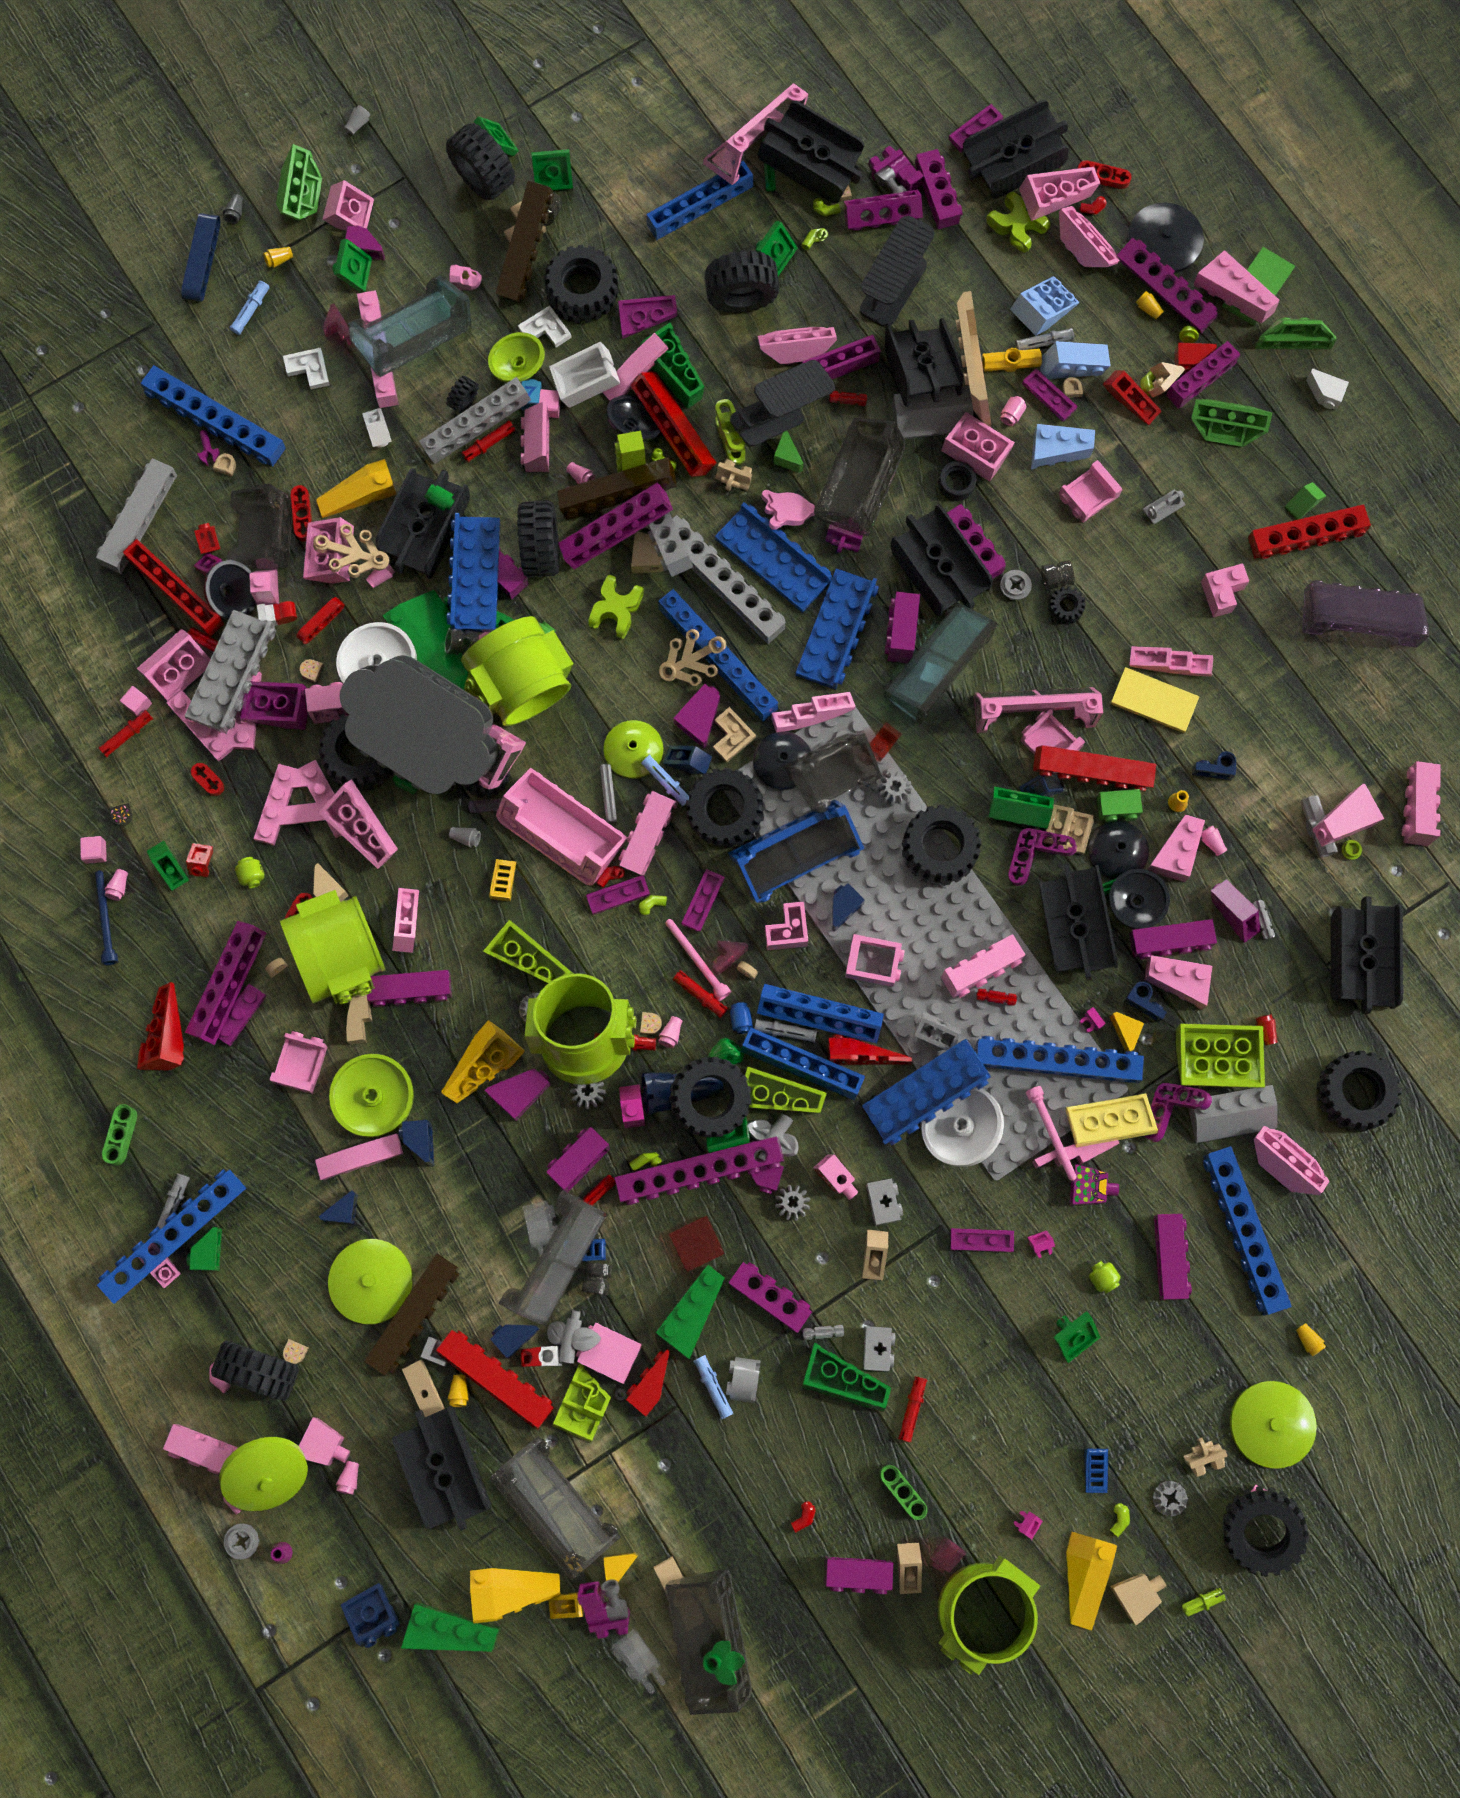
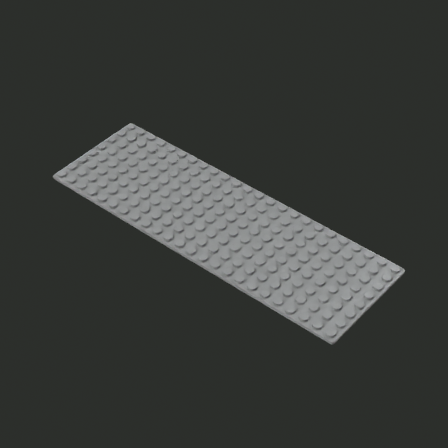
M856 707L854 710L836 718L804 727L794 733L809 745L813 755L812 771L807 780L800 786L791 790H776L768 787L757 777L753 760L739 769L757 785L765 803V810L763 811L765 815L764 820L760 822L761 827L759 831L753 833L756 839L833 800L846 805L865 849L852 858L841 856L787 884L798 900L804 902L805 910L846 969L854 934L902 943L901 950H905L903 961L898 963L897 968L901 970L899 982L895 981L893 987L855 980V982L876 1012L884 1014L883 1022L906 1055L912 1057V1064L917 1070L947 1051L914 1036L915 1028L923 1011L961 1028V1035L956 1044L967 1039L974 1051H976V1041L982 1039V1036L994 1037V1040L1002 1041L1003 1038H1011L1017 1043L1030 1040L1035 1041L1036 1045L1055 1043L1056 1047L1075 1045L1076 1049L1082 1050L1085 1047L1097 1048V1051H1101L1091 1035L1086 1033V1028L1083 1024L1080 1025V1020L972 869L966 877L963 876L956 883L952 881L950 885L945 886L943 883H939L937 886L932 885V881L929 880L926 883L921 881L922 877L919 875L915 877L912 874V868L906 866V858L902 855V840L906 828L921 810L926 811L927 806L912 785L909 786L912 789V793L908 794L909 800H903L902 805L895 801L894 806H891V800H888L886 803L883 802L885 796L880 797L879 792L881 790L878 789V784L882 783L881 778H887L889 772L894 777L898 771L900 778L904 774ZM782 754L780 758L785 760L787 756ZM892 786L891 790L893 791L895 789L894 792H898L899 788H895L896 786ZM724 790L723 792L741 816L744 811L742 797L735 791ZM843 815V816L845 817V819H846V821H847L849 827H850V824H849V822H848V820H847V818H846V815ZM839 817L829 820L823 819L789 836L803 863L851 839ZM943 829L931 830L923 838L922 846L924 851L936 861H951L959 854L958 849ZM786 839L764 849L780 874L799 866ZM849 883L865 899V902L860 909L834 932L832 930L833 892L840 885L845 886ZM1013 934L1025 953V957L1022 959L1023 963L1013 969L1011 966L1004 970L1005 973L996 979L994 976L987 979L988 983L980 988L986 989V991L1006 992L1007 995L1009 993L1016 994V1004L1012 1006L1007 1005V1003L987 1002L986 999L984 1001L977 1000L976 993L978 989L976 986L969 989L970 993L962 998H959V996L952 998L941 979L944 970L949 967L954 970L953 967L962 960H972L971 957L982 950L988 951L991 945ZM860 943L855 970L890 977L895 950ZM999 1048L992 1049L995 1057L1002 1056V1051ZM1013 1051L1014 1058H1023L1021 1051ZM1035 1052L1033 1054L1036 1061H1043L1041 1053ZM1059 1054L1054 1055L1055 1062L1063 1064V1057ZM1075 1057V1063L1078 1066H1084L1083 1058ZM1102 1059L1095 1060V1064L1097 1067H1105V1063ZM985 1067L991 1078L987 1080L989 1084L982 1089L991 1094L998 1102L1003 1114L1004 1129L997 1148L981 1163L992 1179L997 1181L1052 1144L1035 1103L1033 1104L1032 1101L1028 1100L1026 1095L1028 1090L1041 1086L1044 1092L1043 1103L1060 1138L1071 1131L1065 1111L1066 1107L1117 1099L1128 1091V1087L1124 1082Z

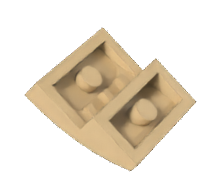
M1054 805L1046 832L1072 837L1077 845L1075 853L1084 855L1094 822V815L1076 812L1073 808ZM1045 838L1043 842L1052 845L1053 839ZM1067 842V845H1062L1065 850L1072 847L1070 842Z

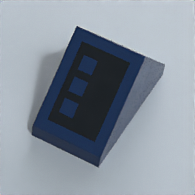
M1051 774V777L1038 775L1019 787L1020 792L1051 797L1064 791L1058 776Z
M351 1190L322 1213L319 1218L324 1222L354 1225L358 1195Z

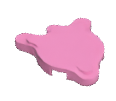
M764 490L761 495L762 499L767 503L765 513L773 515L769 521V527L773 530L783 525H802L806 519L814 516L817 511L815 505L795 493H774Z

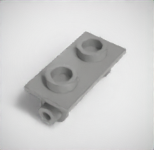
M1174 489L1143 508V511L1154 525L1186 505L1182 500L1184 494L1181 490L1175 491Z

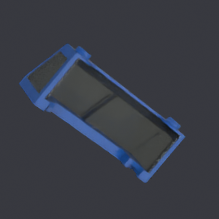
M833 800L728 852L751 898L756 903H763L770 899L773 890L841 856L855 857L865 848L846 805Z

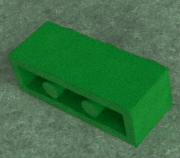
M994 787L989 806V817L996 820H1006L1016 824H1026L1036 828L1048 829L1053 812L1054 798Z

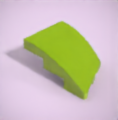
M579 1363L552 1426L591 1443L611 1397L599 1386L595 1378L590 1376L581 1363Z

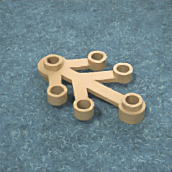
M349 524L341 526L340 534L347 540L350 547L331 542L324 535L314 538L313 548L316 552L325 553L331 550L348 555L341 559L333 558L330 560L329 569L332 572H338L342 567L360 559L367 561L359 566L357 564L349 566V576L357 578L361 573L372 568L380 571L387 568L389 564L388 555L377 550L371 540L372 534L368 530L361 531L359 539L366 545L370 553L362 551L352 534V527ZM348 529L350 532L345 533L343 530ZM363 535H368L369 538H368V539H364L362 536H363ZM322 540L325 543L319 544L318 541ZM376 558H381L383 561L378 562ZM337 563L339 566L333 567L332 564ZM356 569L358 572L352 573L351 570Z
M691 629L686 633L687 640L682 660L675 663L677 652L683 647V642L679 638L671 640L668 660L661 664L659 668L661 678L665 681H673L677 678L689 682L692 686L699 685L702 682L701 675L698 673L690 675L680 671L684 667L705 673L708 677H714L718 673L716 665L710 664L708 666L696 661L712 652H722L726 648V641L724 638L716 636L709 641L708 646L692 654L694 643L699 638V632L696 629ZM691 632L695 634V639L690 637ZM674 641L678 642V648L674 646ZM716 641L721 642V647L716 646ZM710 667L714 669V674L709 672ZM667 668L672 669V674L667 672ZM693 676L698 678L697 683L693 681Z

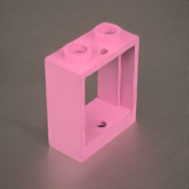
M854 934L845 978L893 987L895 981L899 982L901 970L897 968L898 963L902 962L905 950H901L902 943ZM860 943L895 950L890 977L855 970Z

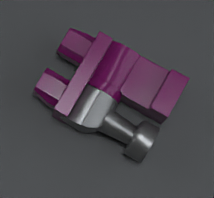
M888 146L882 152V156L885 158L882 162L877 156L869 160L868 166L872 171L871 177L874 181H877L878 185L887 186L892 191V194L913 191L922 185L924 175L920 171H916L900 149L895 151L891 146ZM895 179L900 183L901 186L897 185Z
M614 1579L605 1581L601 1587L599 1581L584 1583L579 1586L577 1596L579 1605L583 1607L590 1633L595 1632L598 1639L606 1638L609 1635V1629H616L618 1635L628 1633L630 1610L627 1607V1602L619 1599L618 1593L620 1588L618 1581ZM594 1589V1593L587 1594L586 1591ZM604 1596L609 1598V1602H605Z

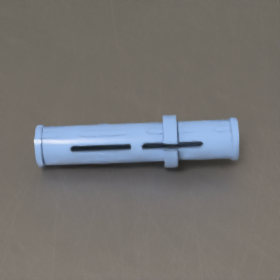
M263 281L258 282L252 294L248 295V300L237 318L230 326L231 331L238 335L241 334L258 306H261L263 297L270 289L269 285Z
M651 755L647 756L641 764L667 790L666 793L668 795L671 794L683 807L686 804V800H689V795L679 786L680 783L678 781L675 782ZM652 766L665 778V780L652 768ZM667 782H669L679 792L680 795H678V793Z
M706 1355L694 1360L693 1362L701 1376L700 1380L707 1387L721 1419L732 1415L733 1411L715 1377L717 1374L710 1367Z

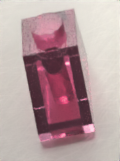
M944 1537L930 1557L934 1561L932 1566L941 1573L944 1570L950 1573L967 1552L950 1539Z

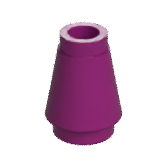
M286 1542L276 1543L271 1550V1558L278 1564L287 1563L293 1554L291 1546ZM277 1550H280L282 1553L279 1558L277 1557Z

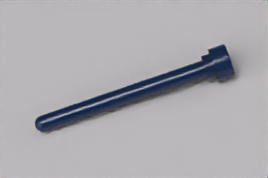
M97 870L95 872L104 945L101 963L102 965H114L118 963V955L112 949L107 899L105 896L106 891L104 890V875L101 870Z

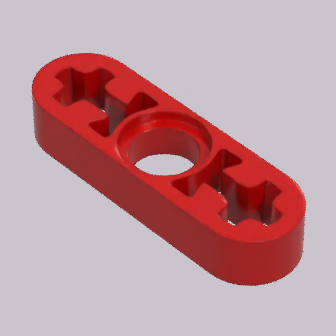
M1085 160L1080 162L1078 169L1094 167L1097 170L1096 174L1100 184L1109 187L1125 189L1129 186L1132 178L1131 173L1126 169ZM1105 171L1109 174V177L1102 178L1099 173Z
M297 485L291 490L294 533L298 540L306 542L307 531L305 535L301 534V523H304L307 530L308 523L312 522L310 495L306 487ZM299 492H302V493H303V495H302V502H303V503H300V501H299V499H298V497H297V496L299 495ZM300 509L307 510V515L303 518L297 516V512Z
M337 597L332 598L298 631L296 637L303 644L309 643L343 610L344 603Z

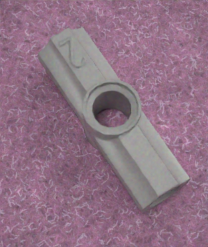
M1318 795L1301 800L1300 802L1307 820L1306 829L1309 836L1314 839L1319 856L1327 857L1337 853L1338 850L1335 842L1322 847L1312 830L1326 816Z

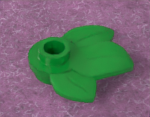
M724 1640L717 1642L713 1650L708 1652L703 1658L704 1669L709 1673L715 1674L717 1680L725 1685H735L737 1683L734 1671L740 1669L745 1663L743 1656L738 1652L731 1651L730 1642ZM712 1658L715 1659L717 1665L712 1662Z

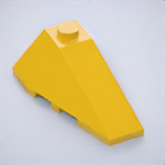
M383 459L365 465L317 498L316 501L321 516L324 518L397 494L386 461Z
M488 1020L474 1036L444 1086L442 1094L456 1103L460 1102L478 1090V1086L486 1080L491 1081L495 1078V1074L503 1069L507 1070L512 1067L525 1052L524 1049L502 1029Z
M1072 1531L1066 1550L1070 1624L1092 1630L1112 1569L1117 1545Z
M495 1568L470 1571L473 1623L497 1621L503 1618L502 1615L512 1611L517 1613L522 1611V1607L532 1603L537 1605L559 1596L560 1575Z

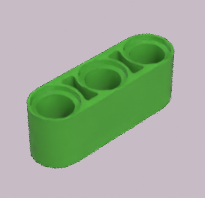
M121 1104L115 1108L102 1151L103 1160L113 1166H119L125 1161L137 1120L135 1109L126 1104ZM125 1110H129V1117L122 1120V1113ZM123 1130V1138L116 1140V1133ZM117 1150L118 1157L111 1161L110 1154Z
M883 1466L880 1469L879 1478L911 1518L915 1520L923 1519L927 1514V1506L895 1466ZM891 1468L895 1472V1478L892 1481H887L884 1478V1472ZM906 1486L908 1488L909 1494L906 1498L898 1496L897 1491L899 1487ZM916 1503L922 1506V1513L918 1516H914L911 1512L912 1506Z

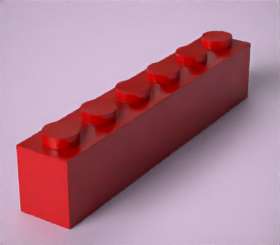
M641 372L630 386L691 477L706 475L717 462L656 372Z
M138 539L123 551L127 560L208 636L211 637L224 625L220 616L213 612L196 593Z
M1041 745L1035 749L1033 771L1039 772L1040 776L1051 777V774L1058 775L1059 779L1070 780V777L1077 778L1078 782L1089 783L1091 780L1096 781V784L1101 786H1108V783L1115 784V788L1127 789V786L1134 787V790L1140 789V792H1146V789L1154 788L1156 764Z
M451 1330L437 1348L436 1354L538 1431L553 1411L554 1407L551 1406L553 1402L544 1395L540 1397L534 1393L536 1389L529 1383L525 1382L523 1384L517 1380L519 1376L512 1370L508 1369L506 1371L500 1367L502 1363L495 1357L489 1358L483 1354L485 1350L478 1344H470L467 1341L468 1337L458 1330L456 1333Z

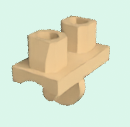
M726 459L723 463L719 462L715 479L727 484L726 490L728 491L731 490L732 486L748 491L752 478V469L747 466H743L741 470L737 469L733 461Z
M1198 1438V1446L1192 1447V1453L1183 1456L1185 1463L1191 1468L1193 1474L1198 1477L1206 1473L1204 1465L1207 1463H1211L1214 1470L1224 1468V1458L1227 1457L1225 1449L1221 1448L1219 1443L1213 1445L1212 1441L1205 1443L1202 1438Z

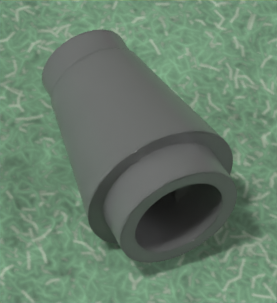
M234 194L225 207L223 215L226 222L237 224L241 220L242 196Z

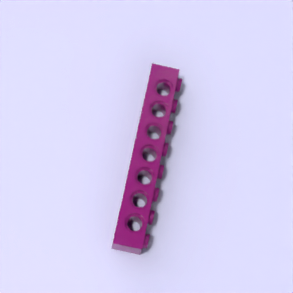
M776 1136L615 1177L620 1202L632 1205L639 1203L640 1198L646 1197L647 1200L659 1198L660 1193L667 1192V1195L679 1193L680 1188L687 1187V1190L700 1187L699 1183L707 1182L708 1185L719 1183V1178L727 1177L728 1180L739 1178V1173L748 1172V1175L759 1173L760 1168L767 1166L768 1170L781 1167L780 1163L785 1161L779 1137ZM765 1151L766 1159L763 1162H758L756 1160L757 1152ZM738 1156H744L746 1159L743 1167H737L735 1163ZM718 1161H724L726 1165L723 1172H717L715 1169ZM703 1166L705 1174L703 1177L698 1178L695 1170L697 1167ZM683 1171L685 1179L678 1183L675 1175L677 1172ZM659 1176H663L665 1179V1184L661 1188L655 1185V1180ZM639 1181H642L645 1185L641 1193L635 1190V1185Z

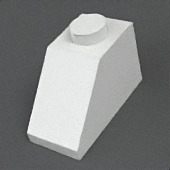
M1315 369L1311 370L1306 380L1318 404L1323 405L1327 409L1337 410L1349 382Z
M381 408L362 413L373 447H384L389 442H392Z

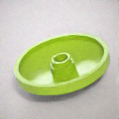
M380 1054L361 1055L345 1063L333 1078L329 1094L330 1106L337 1121L349 1132L370 1138L387 1135L401 1126L411 1111L414 1099L413 1085L405 1069L395 1060Z
M379 1239L360 1240L347 1246L334 1260L328 1277L329 1294L337 1310L346 1318L361 1324L383 1323L396 1315L412 1291L413 1271L404 1253L391 1243Z
M1277 1381L1254 1384L1239 1395L1232 1407L1230 1431L1233 1441L1248 1460L1259 1466L1285 1468L1296 1464L1308 1454L1316 1437V1418L1311 1404L1299 1390L1288 1384Z
M279 1437L259 1438L240 1446L229 1455L221 1467L219 1484L224 1498L232 1506L246 1511L268 1510L285 1503L301 1489L307 1477L308 1466L303 1451L294 1442Z

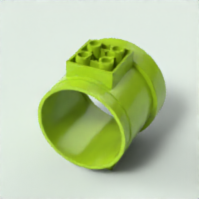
M533 616L514 620L495 629L473 644L461 659L468 672L464 686L465 691L486 704L492 715L497 713L504 726L515 725L538 715L563 698L571 688V684L566 678L573 666L572 660L554 630L545 634L539 622Z
M336 890L297 904L298 914L280 920L283 932L312 1003L333 996L336 1004L339 1002L340 1004L350 1002L354 996L368 995L372 992V989H375L370 976L380 971H386L356 896L340 902Z
M568 974L548 983L541 990L537 998H528L524 1037L531 1054H542L545 1064L555 1076L572 1084H593L611 1076L622 1065L626 1055H630L631 1048H634L635 1044L632 1029L636 1028V1016H634V1009L630 1007L628 999H614L609 988L599 979L586 974ZM590 1006L601 1008L611 1013L610 1021L605 1030L588 1043L567 1046L558 1044L546 1037L553 1022L569 1010Z
M1001 1556L997 1558L994 1564L975 1563L959 1569L947 1580L939 1596L938 1620L944 1634L938 1642L942 1646L940 1651L953 1661L955 1658L959 1659L958 1665L971 1675L973 1672L979 1675L987 1663H1005L1019 1657L1030 1646L1037 1630L1038 1615L1033 1597L1040 1588V1585ZM987 1576H999L1011 1581L1020 1592L1025 1606L1024 1625L1018 1638L1006 1649L995 1653H978L966 1648L957 1635L954 1624L955 1605L961 1592L973 1581Z

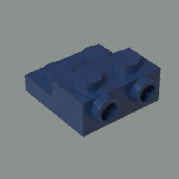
M380 1583L341 1604L353 1637L361 1648L364 1646L365 1648L374 1646L377 1643L376 1639L383 1635L389 1637L395 1634L396 1628L401 1626Z

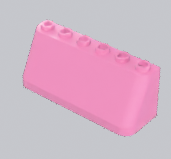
M532 768L506 792L496 813V817L502 825L582 883L589 886L598 880L628 838L621 831L612 827L604 819L594 814L589 808L580 804L572 796L562 791L557 785L551 783Z

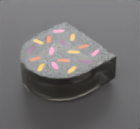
M129 803L109 808L112 821L116 825L126 826L132 821L133 814Z

